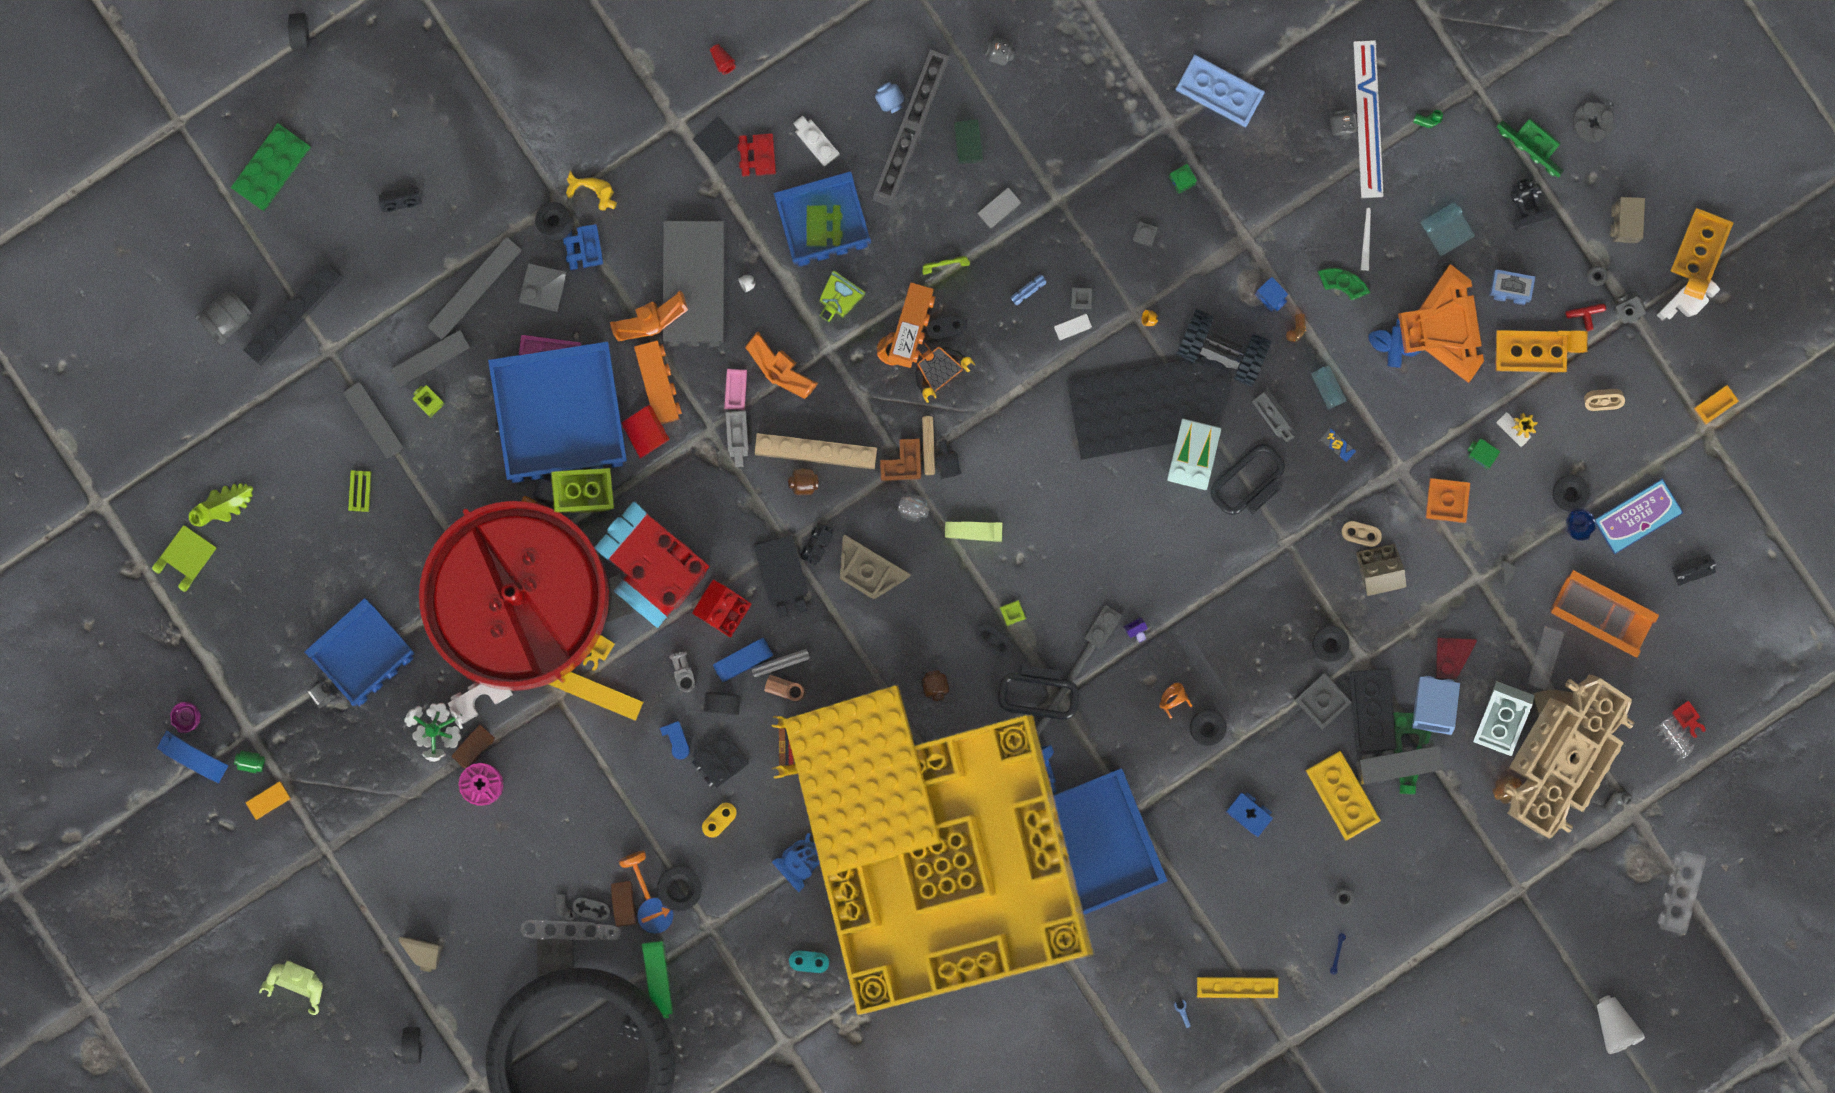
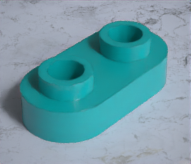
M795 951L789 957V964L796 971L822 973L829 967V959L825 954L819 952ZM797 957H801L803 959V963L801 965L795 963V959ZM817 959L823 961L821 967L816 966L815 961Z

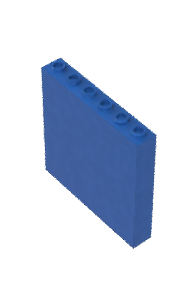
M608 342L488 360L507 480L511 479L512 483L523 482V477L529 476L532 477V480L544 478L543 474L553 471L583 470V468L591 467V469H604L603 465L611 464L613 468L623 466V462L627 461Z
M1122 768L1053 796L1083 915L1167 881Z

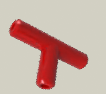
M1602 303L1566 311V318L1583 316L1586 331H1591L1594 329L1591 314L1606 311V305Z

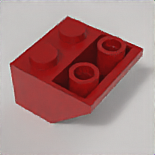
M713 579L692 614L731 638L752 604Z

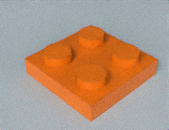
M1430 478L1425 519L1466 523L1470 483Z

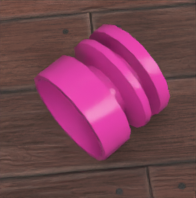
M484 763L472 764L460 775V793L471 804L479 806L490 805L497 801L502 794L504 788L503 777L499 770L492 765ZM480 779L486 784L481 790H479L478 786H475V783L479 782Z

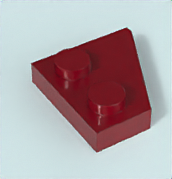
M1437 638L1436 678L1457 679L1477 639Z

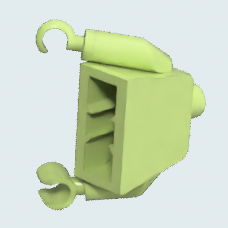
M286 961L284 965L275 964L271 968L266 981L262 983L259 992L267 990L269 997L274 989V984L310 998L311 1006L316 1009V1012L308 1009V1012L316 1015L319 1012L317 1004L320 1002L323 987L316 974L312 970L290 961Z

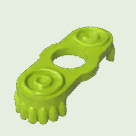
M960 256L949 260L926 263L922 266L923 275L932 273L933 267L960 262L961 266H969L970 262L967 256Z

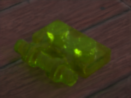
M807 205V246H827V238H833V246H841V238H843L841 220H843V213H841L840 205H833V213H827V205ZM827 221H833V231H827Z

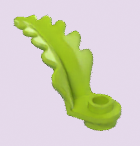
M240 483L238 488L236 484H233L231 491L227 486H224L221 494L217 490H212L207 500L194 507L189 513L191 524L201 527L213 519L229 522L231 520L230 513L239 515L241 513L239 506L247 507L245 502L251 501L249 497L253 496V487L247 484L243 486Z

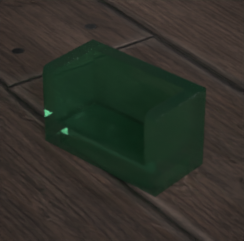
M978 119L954 122L959 164L983 162Z

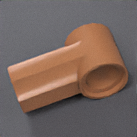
M769 675L764 690L765 692L797 702L804 699L806 694L805 688L801 684L773 675ZM793 687H799L801 690V695L798 698L791 696Z

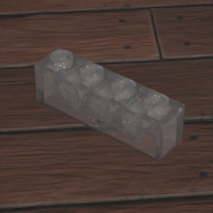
M1680 851L1679 854L1675 855L1673 865L1676 867L1674 874L1671 873L1668 880V885L1671 886L1669 893L1664 895L1663 904L1665 908L1664 912H1660L1658 917L1659 929L1686 935L1707 857L1686 851ZM1688 867L1691 871V875L1687 879L1683 878L1681 874L1682 869ZM1679 887H1683L1686 891L1683 898H1679L1676 894V890ZM1674 906L1680 909V915L1676 918L1671 915V909Z

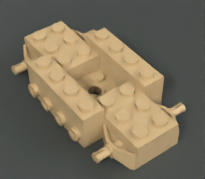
M1589 674L1587 679L1579 684L1572 681V679L1567 680L1569 683L1565 684L1566 687L1574 691L1571 706L1552 698L1549 699L1509 767L1527 778V780L1517 789L1510 784L1505 785L1504 792L1512 796L1511 808L1507 814L1549 839L1560 828L1568 833L1572 831L1569 828L1573 829V825L1566 822V816L1570 807L1582 812L1585 810L1624 743L1613 736L1612 733L1621 724L1628 728H1632V725H1634V721L1627 717L1632 699L1594 675ZM1573 753H1575L1576 756L1574 757L1573 761L1570 762V756Z

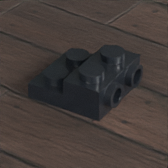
M725 732L692 756L694 758L692 764L698 771H704L707 775L704 779L711 788L713 786L719 788L749 765Z

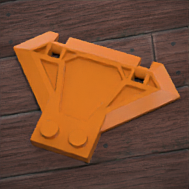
M1449 264L1419 310L1398 313L1404 353L1425 350L1469 383L1484 362L1483 354L1477 355L1476 347L1482 345L1474 295L1468 296L1467 288L1472 287V282L1463 273ZM1457 289H1459V298L1456 296ZM1465 349H1468L1469 357H1466Z

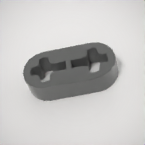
M581 897L573 903V911L583 917L604 921L611 914L610 907L599 901ZM585 901V905L591 907L590 911L585 909L579 912V908L576 907L577 903ZM601 906H604L607 914L600 918L598 917L599 913L593 912V908L600 909Z

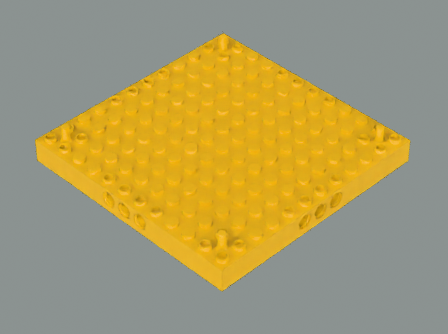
M1022 716L915 746L941 839L939 844L826 876L805 801L857 1015L1093 955L1033 716Z

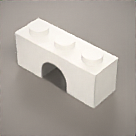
M476 682L468 687L469 691L462 695L459 692L450 698L451 702L448 705L454 711L458 710L462 714V725L479 715L475 709V700L478 696L483 694L489 695L494 704H498L512 696L513 692L512 690L490 688L482 684L479 685Z

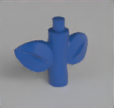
M1397 319L1396 326H1393L1392 333L1387 330H1377L1369 334V341L1375 350L1388 352L1387 366L1401 368L1402 354L1413 357L1421 352L1404 353L1399 319Z

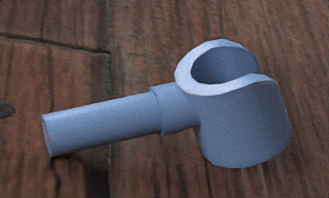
M1182 1000L1184 1004L1182 1009H1178L1175 1002V1010L1180 1012L1186 1028L1191 1027L1185 1011L1186 1002Z

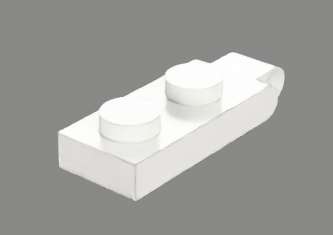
M801 116L793 123L798 129L795 133L824 167L840 155L811 119L807 121Z

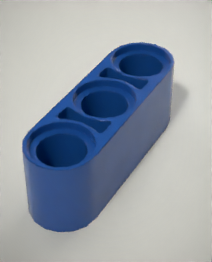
M761 638L713 664V667L723 683L772 657L773 653L765 638Z

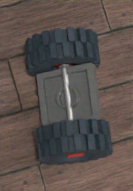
M1195 309L1176 355L1195 363L1200 352L1201 355H1204L1209 360H1216L1228 368L1237 369L1234 380L1253 387L1272 341L1253 333L1246 348V345L1209 330L1214 316Z

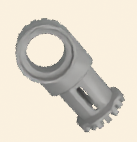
M684 651L679 652L678 655L677 653L676 655H670L669 658L672 660L675 668L674 676L678 688L683 692L692 691L696 683L692 669L687 663V652ZM685 677L692 680V685L688 689H684L681 686V680Z

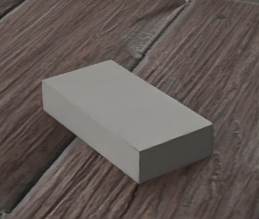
M1007 188L984 207L978 215L992 229L1018 207L1021 202Z

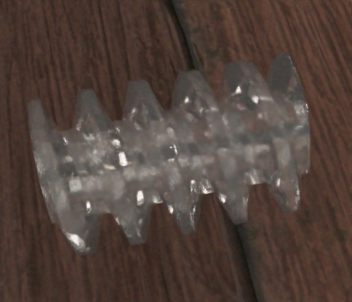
M1673 716L1662 721L1653 730L1660 729L1657 736H1665L1662 743L1670 742L1667 749H1675L1671 755L1679 754L1676 760L1679 762L1693 751L1696 744L1695 742L1688 744L1691 737H1683L1686 730L1678 731L1681 724H1673L1676 720V717Z

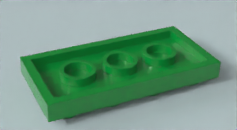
M277 123L234 182L231 189L264 212L311 147Z

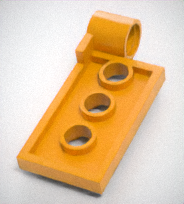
M1698 208L1695 209L1671 268V272L1689 278L1684 294L1703 300L1734 222ZM1710 230L1713 236L1705 238L1702 235V231ZM1697 247H1702V248H1704L1705 251H1706V254H1705V255H1698V254H1696L1695 248H1697ZM1694 264L1698 267L1699 271L1692 273L1688 270V266Z
M1497 330L1496 371L1566 373L1567 353L1587 352L1588 332ZM1513 346L1521 348L1522 354L1519 357L1512 355L1511 348ZM1533 346L1541 348L1542 354L1540 357H1534L1531 354ZM1557 346L1562 350L1560 357H1554L1551 354L1553 347Z

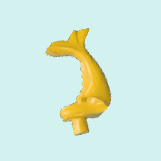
M570 171L567 178L570 185L566 191L568 198L574 195L579 186L584 185L598 194L600 210L605 211L607 207L611 209L616 208L617 202L611 200L614 191L607 181L598 178L578 179Z

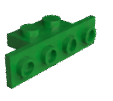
M1529 118L1519 132H1516L1503 120L1499 123L1497 128L1502 136L1512 139L1518 149L1529 153L1530 158L1534 162L1545 166V170L1550 175L1560 177L1564 170L1549 159V157L1561 142L1531 118Z

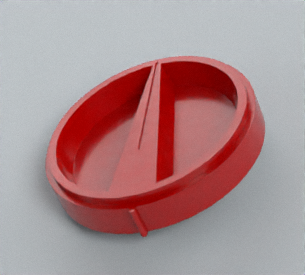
M507 501L489 504L472 512L464 509V516L453 523L437 540L426 559L422 571L419 588V607L424 628L430 641L444 660L458 672L490 688L516 691L538 688L556 680L564 683V676L575 669L591 652L606 622L609 605V585L598 551L594 548L589 538L570 519L551 508L539 504Z

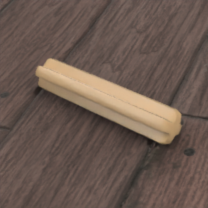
M924 416L922 418L924 474L935 475L933 417Z

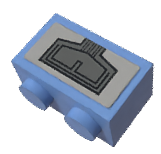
M1495 270L1492 276L1489 295L1494 296L1495 300L1506 301L1507 298L1514 300L1513 303L1525 305L1526 302L1529 303L1531 301L1535 277Z

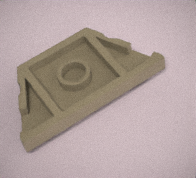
M843 536L840 580L875 600L911 576V574L848 536Z

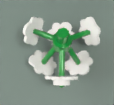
M432 703L430 708L427 709V715L432 717L433 720L430 724L420 719L423 714L421 711L422 707L420 706L411 709L405 718V723H407L408 727L417 723L422 725L417 727V731L412 734V738L417 741L418 746H431L432 749L422 753V756L429 761H438L441 757L445 756L443 749H436V736H442L444 746L447 748H456L458 741L461 739L459 728H462V714L458 710L454 711L452 707L449 708L450 711L447 710L444 703ZM451 712L452 718L448 719L447 716ZM454 721L459 726V728L457 726L447 727L446 732H441L442 727Z

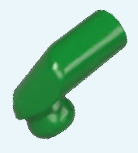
M1437 109L1428 116L1416 113L1413 123L1432 128L1441 123L1443 112Z

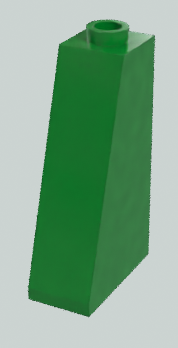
M664 941L643 943L649 998L658 1007L663 1017L669 1018V1014L673 1013L665 943Z

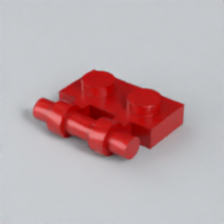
M773 134L753 135V143H747V136H739V144L737 146L738 151H740L741 162H739V168L742 171V176H750L749 168H755L756 176L776 174ZM749 150H754L755 161H749Z

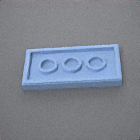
M1195 54L1176 88V91L1245 128L1265 91Z

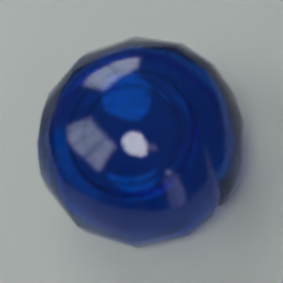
M1585 509L1572 511L1565 521L1566 531L1573 539L1578 541L1590 539L1591 534L1596 530L1595 517L1590 511Z

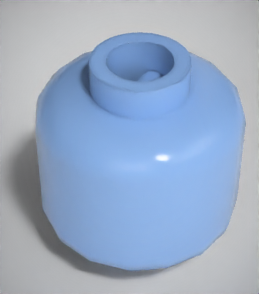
M888 82L876 89L875 99L883 111L894 113L902 108L901 104L905 98L897 84Z

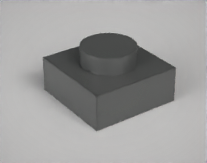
M1139 221L1133 241L1152 247L1158 228Z
M1072 288L1071 308L1091 309L1092 288Z

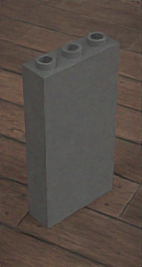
M664 221L663 304L675 296L678 291H682L688 308L685 313L663 329V342L668 343L670 347H678L680 343H688L689 347H698L700 343H708L709 347H719L720 343H724V221Z

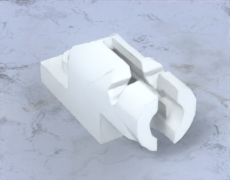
M1711 280L1703 300H1699L1684 294L1686 288L1684 286L1657 316L1661 320H1664L1666 317L1671 319L1678 311L1675 309L1676 307L1687 317L1696 315L1709 302L1706 295L1714 297L1720 288Z

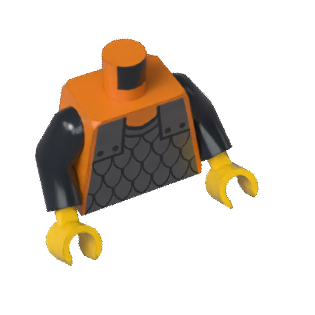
M924 343L917 349V351H920L919 355L922 357V360L917 364L918 368L915 371L916 384L928 403V396L933 395L936 398L935 392L959 374L963 368L966 372H969L968 364L972 363L975 366V363L970 357L964 356L957 350L948 347H938L931 351L927 344Z

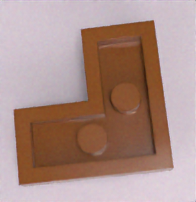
M899 439L900 460H880L881 481L921 479L920 439Z

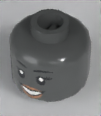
M994 37L988 41L985 55H987L988 61L1004 66L1009 60L1013 61L1016 50L1012 49L1013 44L1010 40Z
M1348 109L1336 111L1330 117L1333 135L1339 136L1340 139L1352 138L1351 134L1357 131L1354 113Z

